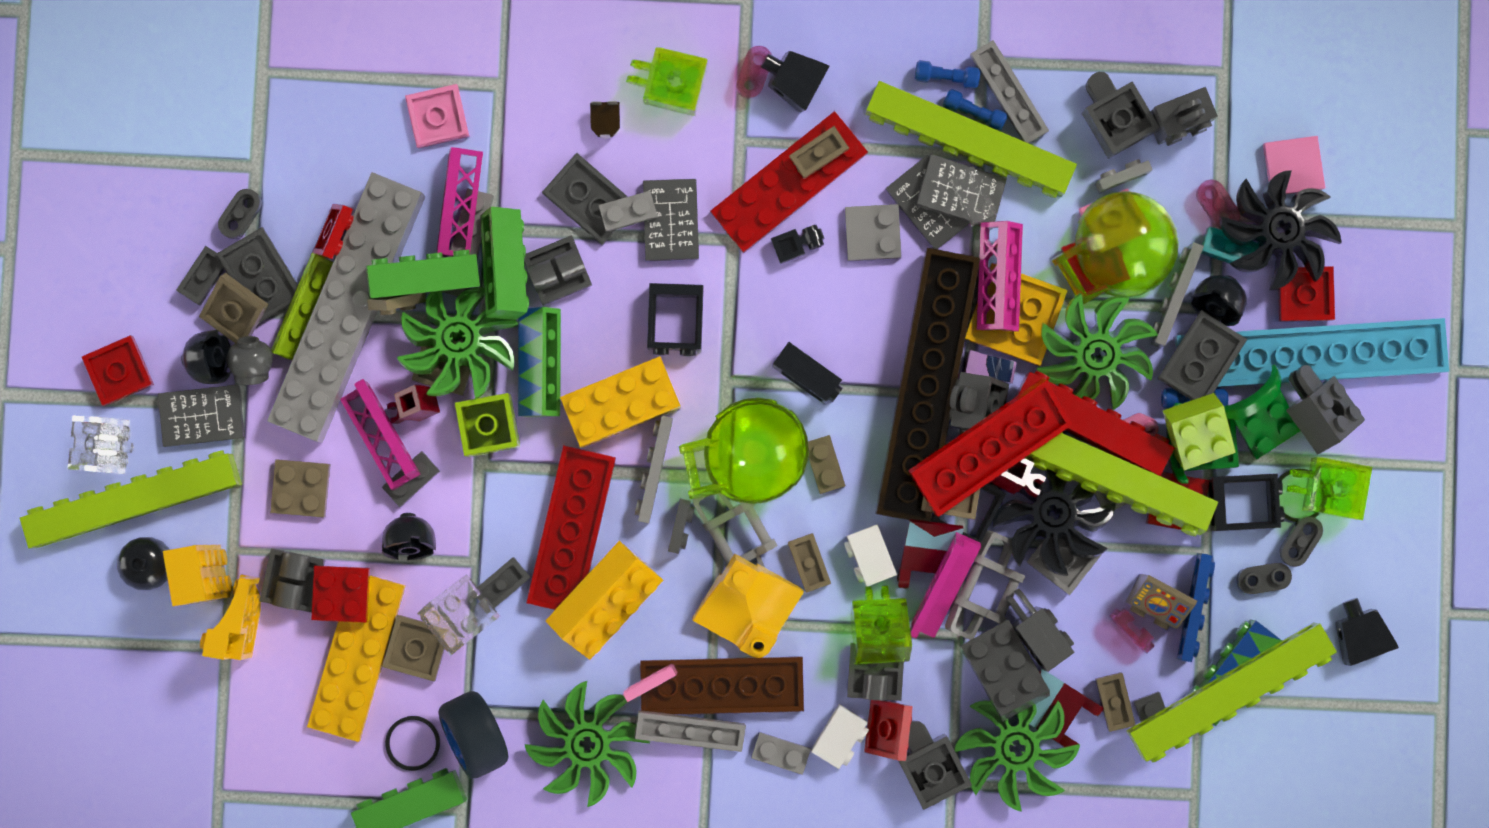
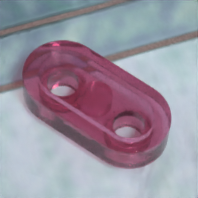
M764 46L752 47L747 52L736 81V90L744 98H755L764 87L769 72L761 68V65H756L753 61L755 56L761 57L763 61L768 53L771 54L769 49ZM746 81L753 83L754 87L752 90L745 88L744 83Z
M1210 179L1199 185L1196 191L1197 200L1217 228L1221 229L1219 222L1221 212L1227 213L1229 219L1239 221L1240 213L1238 208L1219 181ZM1206 190H1211L1214 193L1212 199L1206 197Z
M1115 608L1108 615L1143 652L1148 654L1155 647L1152 643L1155 638L1144 627L1139 630L1132 623L1135 618L1125 608L1121 611Z

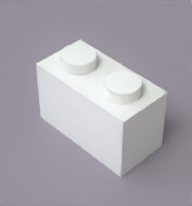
M878 524L846 536L848 541L844 543L849 558L854 557L858 567L853 569L859 583L864 582L865 586L868 587L897 575Z
M838 704L812 746L811 752L840 769L842 764L847 766L855 753L851 750L856 741L861 743L869 731L865 727L868 722Z

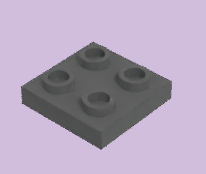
M850 643L847 697L902 701L905 646Z

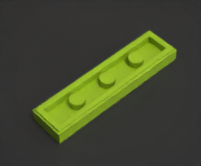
M311 253L271 348L272 353L291 361L293 360L333 261Z

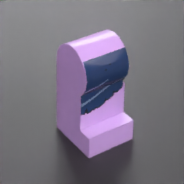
M970 350L967 353L964 372L991 376L1005 383L1013 384L1017 362Z

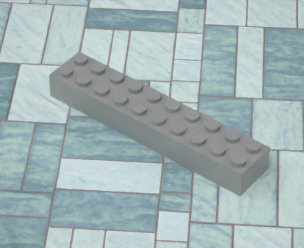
M371 172L354 212L351 227L346 231L341 251L333 262L267 422L316 442L323 443L378 312L376 310H368L367 299L371 298L369 297L366 266L372 265L371 260L388 258V263L399 262V257L402 255L426 197L422 192Z

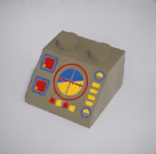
M1140 574L1125 603L1131 605L1129 609L1131 612L1143 618L1145 614L1155 618L1153 623L1168 631L1169 627L1178 629L1196 605L1197 600L1150 575Z

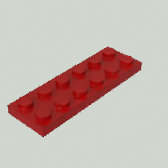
M834 111L710 210V213L744 254L866 156L868 151ZM835 126L849 147V150L806 179H803L789 158V155Z
M1043 378L912 467L908 472L934 514L939 517L1065 431L1073 423L1050 384Z
M563 445L527 604L556 610L590 573L616 457Z

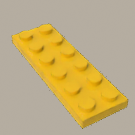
M370 575L367 622L338 621L308 721V728L356 742L361 741L406 585Z

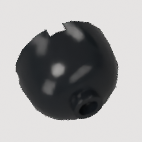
M1229 275L1209 276L1198 284L1191 297L1193 298L1191 302L1192 308L1197 314L1202 310L1226 326L1238 324L1247 305L1245 290L1234 277Z
M218 330L194 334L186 342L181 356L182 365L193 380L202 384L226 382L231 372H227L228 366L226 361L227 353L231 346L228 338L225 335H219Z
M414 513L401 514L400 517L393 519L387 524L383 531L382 554L388 558L399 560V555H408L407 560H417L429 557L434 554V550L436 551V537L432 526L423 518L416 517Z
M139 537L129 541L121 549L117 557V570L120 578L128 586L137 590H152L161 587L168 580L163 551L170 549L163 541L153 537Z

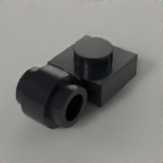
M816 224L804 228L801 237L798 236L796 229L772 237L771 241L780 264L804 256V245L808 246L809 250L822 247L824 245L823 240L825 239L822 229H818Z

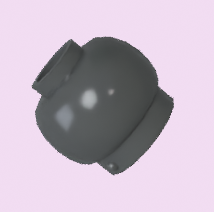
M241 337L229 348L226 360L227 366L233 374L236 383L242 385L260 384L269 379V371L273 364V354L270 347L265 342L260 341L258 337Z

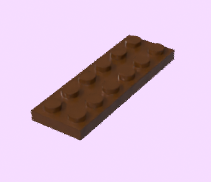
M803 656L640 660L641 680L670 664H673L678 672L673 678L641 695V711L666 714L804 711Z

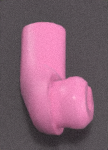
M1136 413L1123 419L1129 424L1131 421L1141 424L1146 428L1145 432L1152 436L1159 431L1157 421L1145 414Z

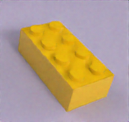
M660 356L560 397L581 448L681 408Z
M619 540L545 622L562 640L591 660L664 580Z
M221 544L192 545L163 551L172 607L230 597L229 592L232 591V582L230 576H226L224 565H227L228 560L225 549H221Z

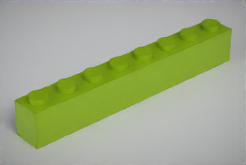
M878 81L865 114L870 116L869 120L882 126L884 123L894 126L893 130L899 134L908 136L911 133L919 137L918 141L923 144L933 146L935 143L944 147L943 151L949 155L957 157L958 154L966 156L968 157L967 161L975 166L982 167L985 164L993 168V173L1002 177L1011 175L1018 178L1017 183L1025 187L1032 188V185L1042 189L1043 194L1052 198H1056L1057 195L1062 197L1065 194L1077 166L1072 161L882 81Z
M1060 433L1025 457V459L1033 462V466L1037 469L1052 470L1062 480L1077 481L1087 491L1102 492L1106 494L1108 500L1115 503H1127L1131 505L1133 511L1140 514H1152L1157 517L1156 520L1165 525H1177L1182 528L1181 531L1190 536H1200L1207 532L1218 501L1063 433Z
M224 450L208 454L209 459L199 462L198 458L182 462L183 467L173 470L172 466L156 470L157 475L147 478L146 474L130 478L131 483L121 486L120 482L104 486L105 491L97 494L95 490L79 494L80 499L71 502L69 498L53 502L54 507L45 510L43 506L27 510L28 515L19 517L28 549L43 547L240 486L242 482L234 456L229 453L225 454Z
M1313 622L1129 728L1126 732L1140 757L1146 762L1151 760L1154 763L1166 756L1165 751L1175 747V749H1178L1190 742L1189 737L1196 733L1203 735L1214 728L1212 724L1221 719L1225 722L1237 715L1236 710L1246 706V708L1256 705L1261 701L1260 696L1267 692L1274 694L1285 687L1283 683L1292 678L1296 681L1308 674L1307 669L1317 665V667L1327 664L1332 660L1330 656L1337 653L1321 623Z

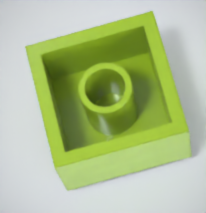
M504 393L476 400L455 402L464 456L472 457L521 447L511 394Z
M1214 393L1162 411L1171 444L1175 447L1173 450L1175 458L1183 470L1236 453L1224 406Z

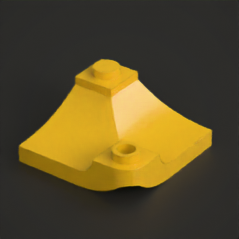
M734 553L723 573H719L693 615L692 620L732 642L742 652L754 658H762L770 652L776 643L782 626L803 595L804 590L757 563L755 565ZM756 642L763 643L761 648L753 647Z
M242 574L239 579L235 580L233 586L234 597L225 615L214 628H208L207 632L202 634L200 640V649H203L202 656L221 660H245L252 658L261 612L260 594L256 586L259 583V577Z

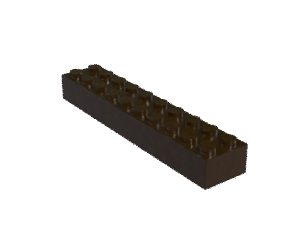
M933 248L925 250L875 510L877 515L908 521L909 519L931 522L932 512L921 510L923 494L908 470L945 446L950 421V397L958 379L980 263L979 257Z

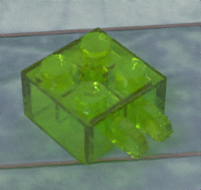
M656 47L652 63L635 59L631 60L630 66L649 72L648 79L629 75L626 80L630 84L645 88L644 104L696 117L708 69V59ZM674 77H679L681 85L674 87L669 80L674 81Z
M1314 457L1311 458L1309 472L1290 469L1289 475L1296 478H1307L1306 488L1297 485H1287V492L1305 495L1302 511L1353 521H1363L1373 467ZM1337 482V487L1341 488V492L1335 495L1333 486Z
M871 586L865 587V600L852 601L850 613L855 664L909 662L912 651V639L907 599H890L889 587L881 586L880 595L882 599L873 600Z

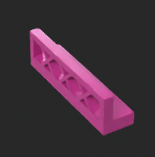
M456 147L449 149L436 253L442 252L443 257L453 256L454 250H449L450 238L458 232L466 241L465 250L471 251L483 151ZM461 155L476 157L475 168L468 174L460 166ZM459 171L464 176L460 180H458ZM474 173V181L472 182L469 176ZM466 179L473 189L472 195L463 201L456 192L457 185ZM455 197L460 202L456 207H454ZM471 199V204H470V209H469L468 206H467L465 203L468 202V201ZM463 206L469 214V220L459 227L453 219V213ZM453 224L457 230L451 234ZM466 226H468L467 236L462 231Z
M1011 221L981 222L977 330L1019 332L1023 224ZM998 228V239L992 244L989 240L990 229ZM994 254L997 258V266L991 271L988 267V260ZM993 281L996 285V292L990 298L987 294V287ZM992 308L995 312V324H986V314Z
M361 379L354 384L356 390L340 400L390 489L393 491L420 475V472L372 387L367 381ZM361 396L365 403L364 412L354 411L349 402ZM357 416H362L361 422ZM367 418L374 419L378 426L376 435L368 434L364 430ZM370 438L375 439L374 444H372ZM380 440L387 442L391 449L389 458L379 456L377 453ZM383 461H387V466H386V467H385ZM392 463L399 464L405 474L396 481H393L390 476Z
M956 532L910 622L909 636L917 639L919 633L922 632L935 638L981 548L980 542Z

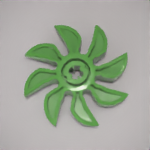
M475 287L462 292L455 300L456 316L454 317L447 315L442 291L430 292L425 303L427 319L438 327L436 329L424 325L402 312V329L407 339L417 347L434 346V348L398 356L397 360L405 369L417 374H430L438 367L439 363H446L442 373L428 390L427 395L443 396L454 391L461 383L459 368L467 366L472 377L475 400L481 397L490 384V368L487 362L477 356L479 354H484L508 369L514 370V355L509 344L499 336L482 337V335L517 327V321L486 318V309L476 320H470L473 311L485 297V288ZM460 338L463 339V343L457 342L456 344H453V340L458 341Z
M1079 293L1069 302L1065 311L1067 327L1078 336L1075 340L1062 336L1045 323H1042L1041 326L1043 342L1053 355L1057 357H1074L1059 364L1036 369L1047 375L1049 382L1058 385L1059 383L1064 385L1071 384L1081 372H1085L1081 382L1072 394L1080 398L1087 396L1093 400L1100 394L1099 378L1106 375L1109 383L1111 405L1114 410L1125 401L1129 392L1128 378L1116 368L1118 364L1123 363L1133 368L1150 381L1153 377V367L1148 356L1138 347L1120 348L1121 345L1133 340L1157 336L1158 334L1150 324L1135 318L1124 319L1114 331H1109L1114 320L1129 300L1125 296H1114L1102 301L1094 310L1095 326L1088 328L1085 321L1082 294ZM1100 347L1099 355L1094 356L1095 348Z
M584 681L570 691L565 703V710L574 721L575 725L573 727H566L544 699L539 706L538 720L541 729L547 736L564 739L565 745L551 747L532 744L524 745L528 755L536 763L546 767H553L564 758L571 759L572 764L543 788L550 793L562 794L573 790L579 785L581 769L583 767L590 768L591 785L587 807H590L601 801L609 788L610 777L601 766V761L608 760L620 772L631 788L636 780V764L630 753L624 750L612 749L609 744L612 741H633L650 744V741L635 739L636 723L622 720L610 730L603 727V723L613 713L628 703L622 694H610L601 698L596 703L594 719L591 721L584 718V702L588 681ZM584 737H590V741L595 742V747L591 746L590 750H585L584 745H580V740L584 741Z
M979 701L969 706L1000 728L998 736H992L982 728L969 730L956 743L955 752L989 746L995 749L993 756L977 759L971 768L970 782L975 795H977L988 776L998 765L1005 766V772L997 783L999 795L1014 810L1022 812L1016 773L1020 770H1023L1026 774L1028 788L1039 795L1054 796L1065 791L1034 768V763L1037 760H1042L1043 763L1052 768L1064 767L1074 760L1079 751L1080 744L1042 750L1039 746L1040 741L1057 737L1063 728L1064 711L1059 701L1056 702L1045 721L1038 727V730L1034 732L1029 730V724L1037 713L1036 704L1017 714L1018 723L1015 726H1011L1008 719L1004 722L1001 721L991 701ZM1018 740L1020 745H1024V752L1020 751L1022 754L1016 756L1015 752L1009 750L1010 744L1014 745L1012 742Z

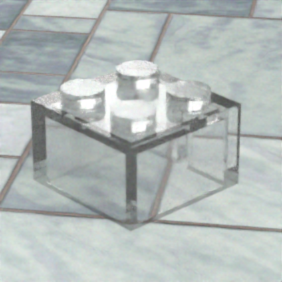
M467 574L431 600L417 613L450 656L500 617L486 597L471 610L468 608L467 605L482 592Z

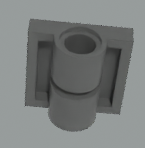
M572 235L525 255L524 261L543 306L593 286Z
M271 548L259 601L282 608L312 613L314 566H324L326 560Z

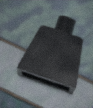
M793 51L786 52L781 60L768 53L761 64V68L773 74L768 87L800 113L807 110L830 67L823 62Z
M1358 598L1342 603L1347 617L1336 621L1335 625L1344 665L1352 666L1399 648L1376 609L1363 611Z

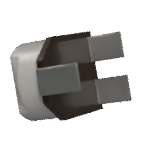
M591 101L590 125L591 130L597 137L609 139L618 134L620 130V102Z

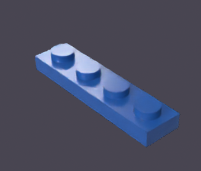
M1197 553L1189 597L1197 600V603L1183 622L1177 659L1192 662L1193 657H1197L1200 643L1196 640L1198 630L1202 631L1205 615H1202L1203 604H1207L1209 600L1210 589L1207 588L1208 577L1212 578L1214 574L1215 562L1212 561L1213 555Z

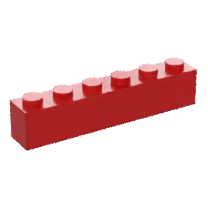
M1039 371L1027 373L1014 398L1044 378L1048 381L1049 377ZM1048 381L1073 423L1072 426L1065 430L1066 432L1108 454L1161 476L1175 447L1169 445V439L1159 434L1152 436L1145 432L1146 428L1134 421H1131L1129 424L1120 419L1122 415L1108 408L1105 411L1097 407L1098 403L1087 396L1080 398L1072 394L1074 391L1072 388L1061 383L1057 386Z

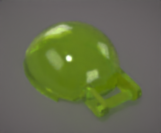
M1131 191L1114 192L1098 198L1087 207L1077 222L1078 228L1075 235V245L1057 255L1051 261L1054 266L1058 265L1074 295L1082 294L1083 305L1102 293L1112 296L1136 297L1155 289L1165 281L1173 270L1178 258V231L1173 218L1167 210L1153 198ZM1074 255H1077L1083 273L1095 286V288L1087 293L1068 262V259Z
M758 397L743 399L730 404L715 416L716 420L708 430L707 438L679 446L680 454L684 456L690 490L688 491L689 499H699L721 493L735 502L750 505L768 504L781 499L791 492L801 480L807 468L809 457L808 437L803 424L792 410L777 404L775 400ZM704 450L705 467L712 484L701 487L694 453Z

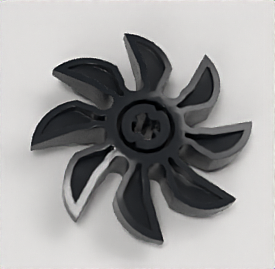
M1292 170L1278 173L1265 186L1263 198L1268 209L1259 200L1247 178L1240 184L1236 195L1238 211L1241 216L1254 221L1256 225L1242 223L1222 216L1219 217L1221 229L1231 242L1240 246L1252 241H1257L1260 244L1259 248L1254 252L1229 263L1232 267L1242 272H1256L1267 266L1272 254L1275 255V270L1269 291L1281 289L1295 277L1298 263L1293 252L1302 261L1314 283L1321 277L1325 266L1323 250L1320 245L1307 240L1305 236L1316 237L1336 244L1342 243L1340 232L1330 219L1322 215L1315 216L1309 220H1305L1302 217V212L1331 198L1326 192L1315 188L1301 190L1292 197L1289 206H1286V190ZM1282 228L1284 232L1279 233L1277 229Z
M1046 469L1045 473L1049 481L1050 491H1043L1042 486L1033 481L1034 488L1041 490L1040 494L1035 498L1022 488L1018 492L1034 503L1028 504L1018 499L1006 502L998 509L993 519L992 528L1016 521H1031V524L1017 529L1013 536L1011 551L1018 566H1021L1035 538L1042 536L1045 540L1039 554L1041 561L1051 572L1068 576L1059 550L1058 539H1064L1070 553L1076 557L1094 558L1107 551V547L1085 537L1082 533L1075 530L1074 527L1078 526L1091 532L1103 528L1113 517L1116 503L1080 511L1076 507L1091 502L1095 492L1083 489L1081 487L1082 484L1078 483L1072 494L1067 495L1063 492L1067 481L1057 477L1056 472ZM1050 511H1054L1055 515H1059L1057 520H1054L1053 516H1049Z

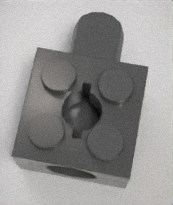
M1096 72L1087 80L1085 88L1093 104L1086 107L1081 114L1108 159L1152 135L1160 128L1133 81L1117 90L1109 75L1105 72Z
M1206 86L1157 105L1150 111L1160 127L1153 133L1157 144L1160 145L1166 142L1167 146L1182 141V138L1186 137L1188 133H1191L1193 137L1207 131V128L1213 126L1211 122L1218 117Z
M1309 365L1301 366L1298 370L1290 373L1289 382L1300 396V399L1286 411L1317 455L1343 441L1365 421L1360 409L1353 403L1346 393L1344 386L1338 382L1335 376L1322 383Z
M961 372L960 378L957 379L950 397L951 426L967 431L1005 405L1010 384L991 376Z
M1018 588L1014 592L1028 612L1025 614L1015 599L1008 595L1006 600L1019 617V619L1012 623V626L1040 668L1049 672L1075 653L1071 648L1074 642L1065 631L1058 630L1055 626L1058 620L1049 609L1033 607L1024 593Z
M913 720L910 724L909 752H907L906 761L898 762L922 809L925 810L972 786L947 735L944 733L932 739L926 726L920 721Z

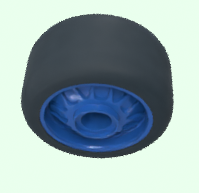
M470 691L441 705L438 715L442 729L458 763L468 777L479 778L505 765L509 758L505 740L489 706L478 692Z

